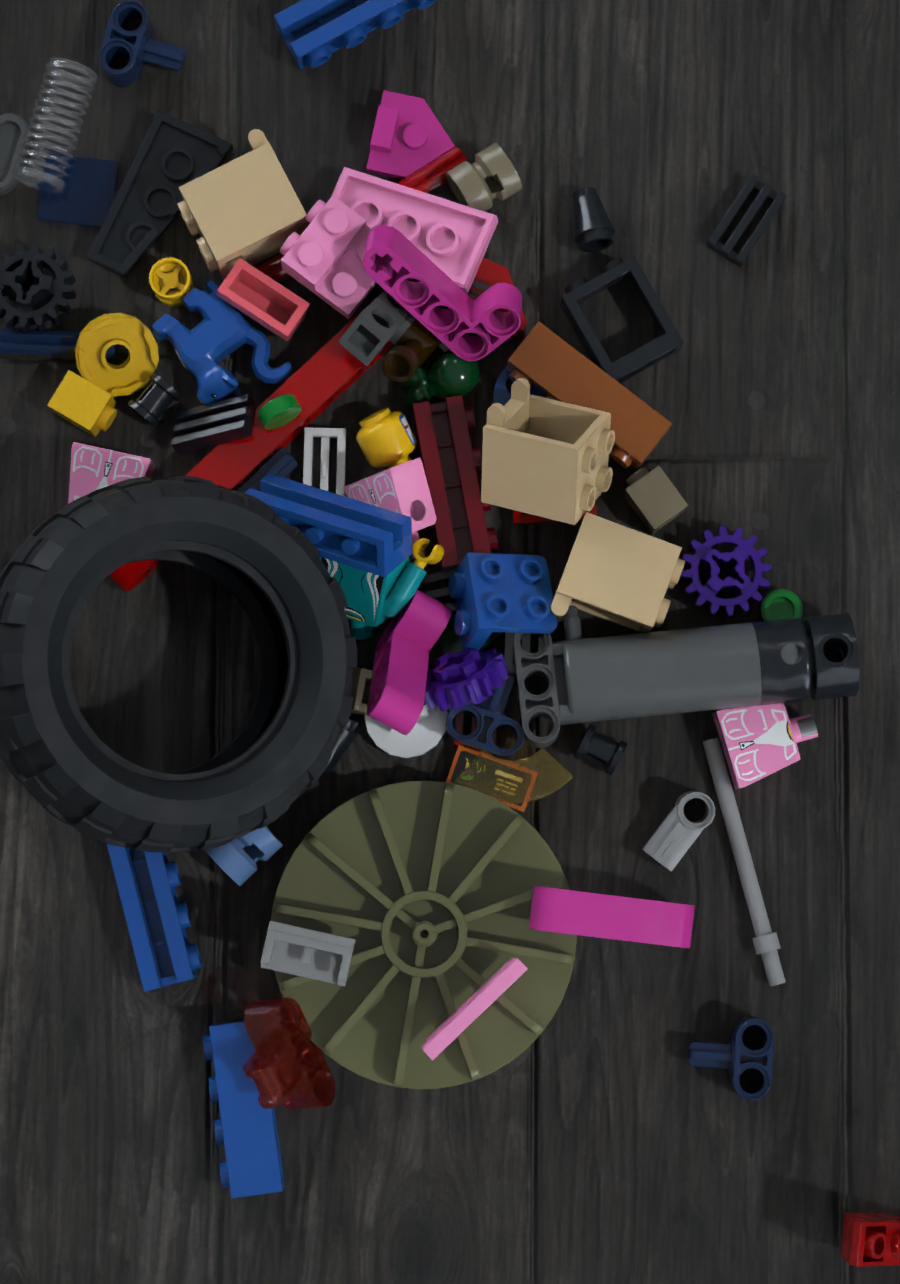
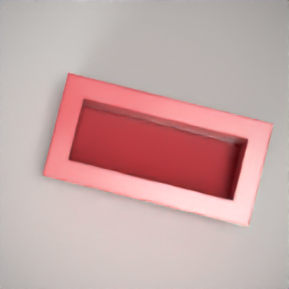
M241 258L238 259L216 292V296L285 341H288L304 321L310 303Z

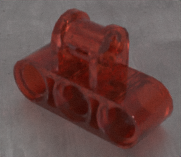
M278 998L251 1002L245 1010L244 1022L256 1051L244 1064L243 1072L245 1076L252 1078L259 1092L258 1102L260 1106L270 1109L283 1104L288 1110L330 1106L335 1098V1081L320 1048L309 1039L312 1038V1031L296 1000L293 998Z

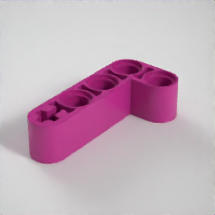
M381 225L371 229L367 234L362 262L366 273L459 358L470 362L478 361L491 353L519 329L522 313V295L517 287L508 283H497L473 300L399 230L392 226ZM415 278L420 280V282H410L407 279ZM443 305L449 307V309H440L436 306ZM504 308L508 309L509 311L501 312L497 311L496 309ZM471 332H472V333H476V334H478V335H477V336H470V335H467L466 333H471Z
M417 590L401 612L392 618L382 633L375 650L367 705L368 716L403 735H407L413 729L424 706L429 651L444 631L451 617L452 608Z
M534 886L529 929L690 948L695 905Z

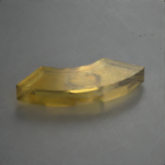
M544 748L529 758L516 761L497 759L482 750L454 782L485 793L504 804H520L549 796L566 785L574 776Z

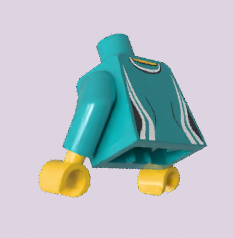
M421 538L413 544L414 562L411 563L409 562V557L406 558L386 577L318 556L325 565L330 577L337 579L348 605L344 610L349 622L351 637H355L357 640L371 638L373 627L380 625L390 617L397 616L414 596L427 574L424 571L425 566L440 562L444 555V548L437 544L432 549L431 554L426 557L424 551L430 540Z

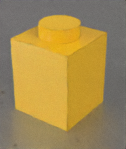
M68 370L47 404L53 413L95 438L100 430L106 431L111 426L117 414V410L114 408L117 402L111 394Z

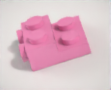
M332 195L327 203L320 199L314 204L306 216V220L310 224L301 235L293 232L286 239L280 249V253L284 255L281 259L282 270L349 319L377 284L366 273L362 263L367 234L371 231V228L366 225V219Z

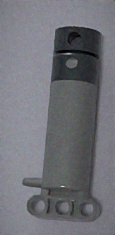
M569 606L563 619L564 641L552 642L551 635L543 633L514 634L513 657L520 724L523 728L524 740L534 748H545L553 744L558 737L560 725L800 702L807 701L810 696L813 700L857 696L859 691L858 646L854 625L849 613L804 617L803 621L799 618L582 639L581 622L578 617L577 607ZM529 634L537 635L542 639L544 647L539 652L528 653L521 647V639ZM823 650L832 652L836 656L837 663L829 661L824 656ZM534 675L543 677L548 684L547 691L540 695L529 693L524 685L526 679ZM536 717H544L551 722L553 730L548 736L537 737L529 729L530 721Z

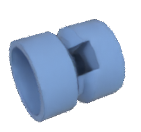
M265 826L234 839L228 844L204 850L236 884L241 886L257 871L256 862L258 860L267 861L283 844Z

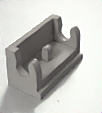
M270 921L260 968L345 986L356 940Z

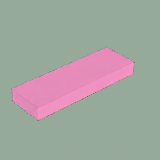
M511 957L421 1044L422 1050L433 1061L528 968L517 957Z

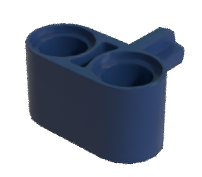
M135 0L122 1L115 6L99 51V61L105 77L111 84L118 87H126L133 84L139 77L145 62L178 72L183 67L186 57V50L184 48L152 39L153 29L147 11L141 3ZM137 18L142 21L140 27L136 30L126 31L122 29L124 22L128 19ZM125 56L130 59L128 65L123 69L116 70L110 67L112 60L116 57Z
M508 673L509 678L503 680L504 686L491 689L493 695L488 696L486 700L481 702L480 706L468 704L460 709L450 710L445 723L446 731L450 738L460 744L497 757L505 758L515 754L524 742L523 728L517 721L504 714L515 683V676ZM467 712L473 715L477 723L473 733L460 735L454 730L452 721L458 713ZM507 726L515 732L516 743L512 748L500 749L494 744L492 736L494 730L498 727Z
M752 1016L744 1017L733 1026L729 1044L701 1041L691 1042L688 1049L689 1065L692 1067L728 1069L729 1084L733 1091L744 1099L750 1101L759 1100L766 1096L772 1083L773 1030L770 1025L759 1018ZM751 1025L759 1026L763 1032L762 1042L755 1048H747L742 1042L744 1030ZM755 1068L760 1074L759 1085L751 1091L742 1090L739 1083L740 1075L746 1069Z

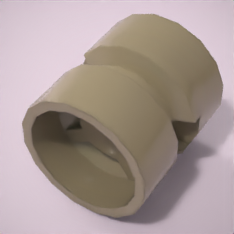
M493 143L475 154L474 163L471 164L464 161L445 172L449 186L458 202L484 212L492 208L493 199L497 198L504 201L522 190L521 180L513 164L497 143Z

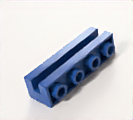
M301 0L275 14L274 18L277 31L297 66L302 70L307 66H310V68L321 66L331 58V53L344 46L347 49L353 48L361 44L371 31L379 27L388 29L400 22L404 13L415 7L418 10L425 9L437 0Z
M271 473L260 480L261 491L250 488L245 492L269 505L275 511L274 514L279 516L288 525L297 527L320 552L317 556L386 577L412 554V523L409 516Z
M107 844L144 992L197 978L196 969L202 968V961L197 944H189L186 928L191 927L192 923L186 902L179 903L175 887L181 885V878L176 861L169 862L166 852H146Z
M263 1017L231 1023L212 1024L209 1026L210 1034L203 1035V1044L206 1060H213L215 1077H209V1091L211 1102H219L221 1119L214 1120L217 1146L224 1145L226 1162L220 1163L223 1189L230 1188L231 1199L282 1192L285 1182Z

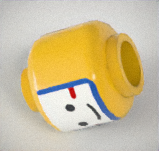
M386 407L359 422L362 428L358 431L356 439L371 467L383 468L387 466L389 469L411 461L409 454L416 449L418 441L402 412H391L389 407Z

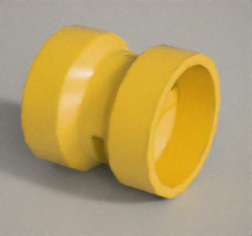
M169 257L157 261L150 270L149 283L156 298L162 304L169 307L183 305L182 298L194 288V282L187 266L181 260Z

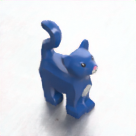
M212 280L206 284L203 291L194 287L182 298L183 305L190 312L198 311L203 317V320L192 330H189L174 317L166 313L152 325L154 337L160 343L169 341L173 345L182 365L196 377L198 384L196 396L203 404H209L214 401L225 400L231 395L236 397L243 395L238 387V381L233 374L218 364L246 343L254 348L251 365L257 378L264 383L270 384L285 381L291 374V363L285 362L276 368H271L268 365L270 343L266 336L254 328L232 305L216 296L219 287Z

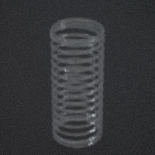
M54 57L48 59L47 64H45L47 72L42 75L44 81L39 84L41 90L37 92L39 98L34 101L36 107L31 110L33 116L29 118L30 125L26 127L28 133L23 136L25 142L20 145L23 151L18 153L20 160L15 162L17 167L13 169L12 175L16 180L27 186L45 192L60 193L64 191L65 182L59 177H67L68 174L63 169L71 167L65 160L73 159L71 153L67 151L72 152L76 150L75 146L71 143L79 141L74 134L81 133L78 126L84 124L80 117L87 115L82 108L89 107L86 100L92 98L88 91L95 89L93 84L97 83L98 76L85 65L72 60ZM58 67L73 69L88 77L71 74ZM50 75L56 80H48L46 76ZM48 84L54 89H46L43 85ZM55 84L78 90L86 94L87 96L75 94L73 92L62 89L56 86ZM77 84L88 85L90 87L80 86ZM41 93H46L48 96L52 98H43L41 96ZM53 93L76 99L82 102L83 104H78L65 100L61 97L54 95ZM38 102H43L50 107L40 106ZM51 102L71 107L73 109L80 111L81 113L69 111L67 109L54 105ZM40 110L48 116L37 115L35 111ZM49 111L69 116L73 119H76L77 121H72L59 117L53 113H50ZM33 119H38L44 124H35ZM46 120L67 125L75 130L60 127ZM30 128H35L42 133H33ZM44 129H48V130H52V131H56V132L62 133V134L67 135V136H69V137H71V138H73V139H69V138H65V137H62V136L53 134V133H51V132H49V131H47V130H44ZM27 137H33L40 142L29 141ZM42 138L51 139L69 147L60 146ZM29 145L38 151L27 150L24 146ZM40 147L58 151L66 156L55 154ZM22 154H27L35 160L25 159L22 157ZM39 156L46 157V158H49V159H53V160L58 161V162H60V163H62V164H64V165H61V164H58V163H54V162L45 160V159H43V158H41V157H39ZM19 163H25L32 168L21 167ZM37 165H40V166H44V167L53 169V170L58 171V172H60V173H56V172H52V171L46 170V169L41 168V167H39V166H37Z

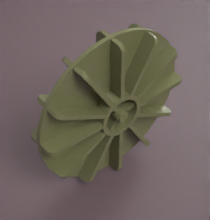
M408 781L372 789L350 799L324 817L305 836L294 851L277 887L271 921L355 939L346 985L340 986L274 971L287 1007L309 1039L326 1055L348 1070L378 1083L409 1089H439L468 1083L497 1071L513 1061L541 1035L554 1017L570 982L575 961L577 935L529 929L534 886L570 890L557 858L536 829L521 815L497 799L469 787L438 781ZM511 957H517L528 970L432 1061L422 1050L421 1044Z

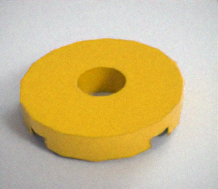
M121 312L103 314L90 321L79 334L75 346L76 366L84 379L108 392L113 397L131 395L144 388L150 381V376L156 370L159 362L158 344L149 327L137 317ZM116 344L125 346L129 354L127 360L120 365H112L105 359L108 348Z

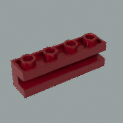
M462 395L447 397L446 402L430 404L429 401L413 403V414L422 463L437 518L434 524L437 544L444 548V555L440 560L442 571L457 568L467 553L498 552L495 528L486 527L484 512L491 511V505L481 502V487H479L476 471L482 470L481 451L479 446H471L469 431L476 430L472 405L464 406Z

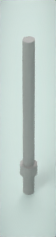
M719 738L703 741L756 937L752 938L756 955L761 954L769 986L779 985L786 982L777 951L781 946L777 932H772L720 741Z

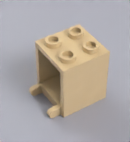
M253 129L248 134L252 151L179 187L183 201L177 203L181 216L192 237L200 234L201 238L197 239L196 242L210 272L218 269L223 280L239 258L254 266L279 253L282 245L293 232L301 235L309 225V222L306 220L307 214L270 143L260 129Z
M524 378L516 379L511 385V399L504 406L500 403H493L487 409V423L483 427L481 502L575 525L586 511L592 510L596 499L602 492H607L611 485L613 470L611 467H608V460L615 440V432L610 430L611 413L531 395L529 382Z
M586 512L554 595L551 612L557 616V622L563 620L569 606H576L577 610L639 633H647L653 627L659 628L660 624H663L671 600L664 598L667 588L673 589L675 584L677 585L686 562L679 559L682 547Z

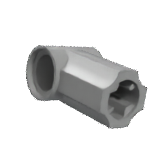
M692 790L679 796L673 809L642 850L672 872L703 829L712 823L715 817V806L711 798L699 791ZM693 798L701 799L706 806L704 817L696 822L688 821L684 815L685 804Z

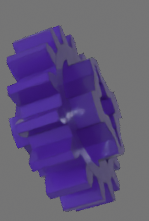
M725 525L720 526L716 537L707 529L702 533L703 544L696 540H692L689 544V547L695 554H684L682 556V560L686 561L685 564L690 567L682 571L680 578L690 580L691 582L684 590V593L687 595L695 592L699 596L694 604L696 608L703 605L704 602L710 605L709 615L713 616L719 608H723L726 618L731 617L735 606L744 614L749 610L748 599L755 603H759L762 600V596L757 591V588L767 589L770 586V582L762 578V574L769 572L772 569V565L762 564L760 560L768 552L767 549L764 548L756 551L753 545L757 537L753 535L745 541L741 538L742 528L740 527L732 535H728ZM717 545L736 547L733 552L720 553L715 548L712 549V547ZM747 557L752 565V581L745 574L744 561ZM699 561L706 568L707 582L704 586L701 584L698 575ZM727 563L731 564L734 567L731 575L735 579L728 576L721 580L717 576L720 568L716 564L722 567ZM732 590L736 595L739 594L740 596L723 599L715 595L718 591Z
M482 647L480 651L476 648H468L459 653H447L432 663L434 668L427 671L424 705H427L429 710L439 706L440 711H445L446 709L455 710L460 709L464 705H477L483 702L488 696L493 695L491 689L503 687V680L509 678L502 653H497L495 648L485 651L484 647Z

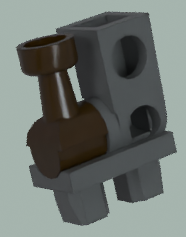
M385 290L359 314L338 341L340 345L366 366L372 362L382 348L390 341L395 347L390 349L384 356L382 367L385 374L397 382L409 380L416 372L418 366L425 362L441 342Z

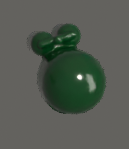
M447 350L433 359L425 370L418 366L416 372L409 380L398 382L402 390L408 392L404 399L405 406L409 410H413V403L430 401L432 396L442 401H446L447 397L462 395L464 397L477 384L480 371L477 361L463 360L451 350Z

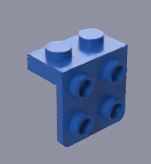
M467 553L455 572L450 575L448 584L449 594L451 598H455L457 611L454 619V628L456 634L461 637L463 651L468 648H476L480 651L492 632L550 634L558 625L557 616L551 612L553 593L547 561L542 556Z

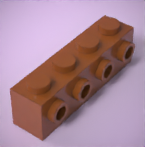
M539 321L507 361L506 369L511 372L508 377L512 382L518 378H524L529 382L530 388L544 398L611 413L610 430H614L615 440L609 456L625 468L632 465L638 470L672 425L670 421Z

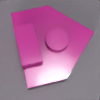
M386 90L383 91L370 142V154L366 167L367 173L403 180L455 148V145L423 98Z

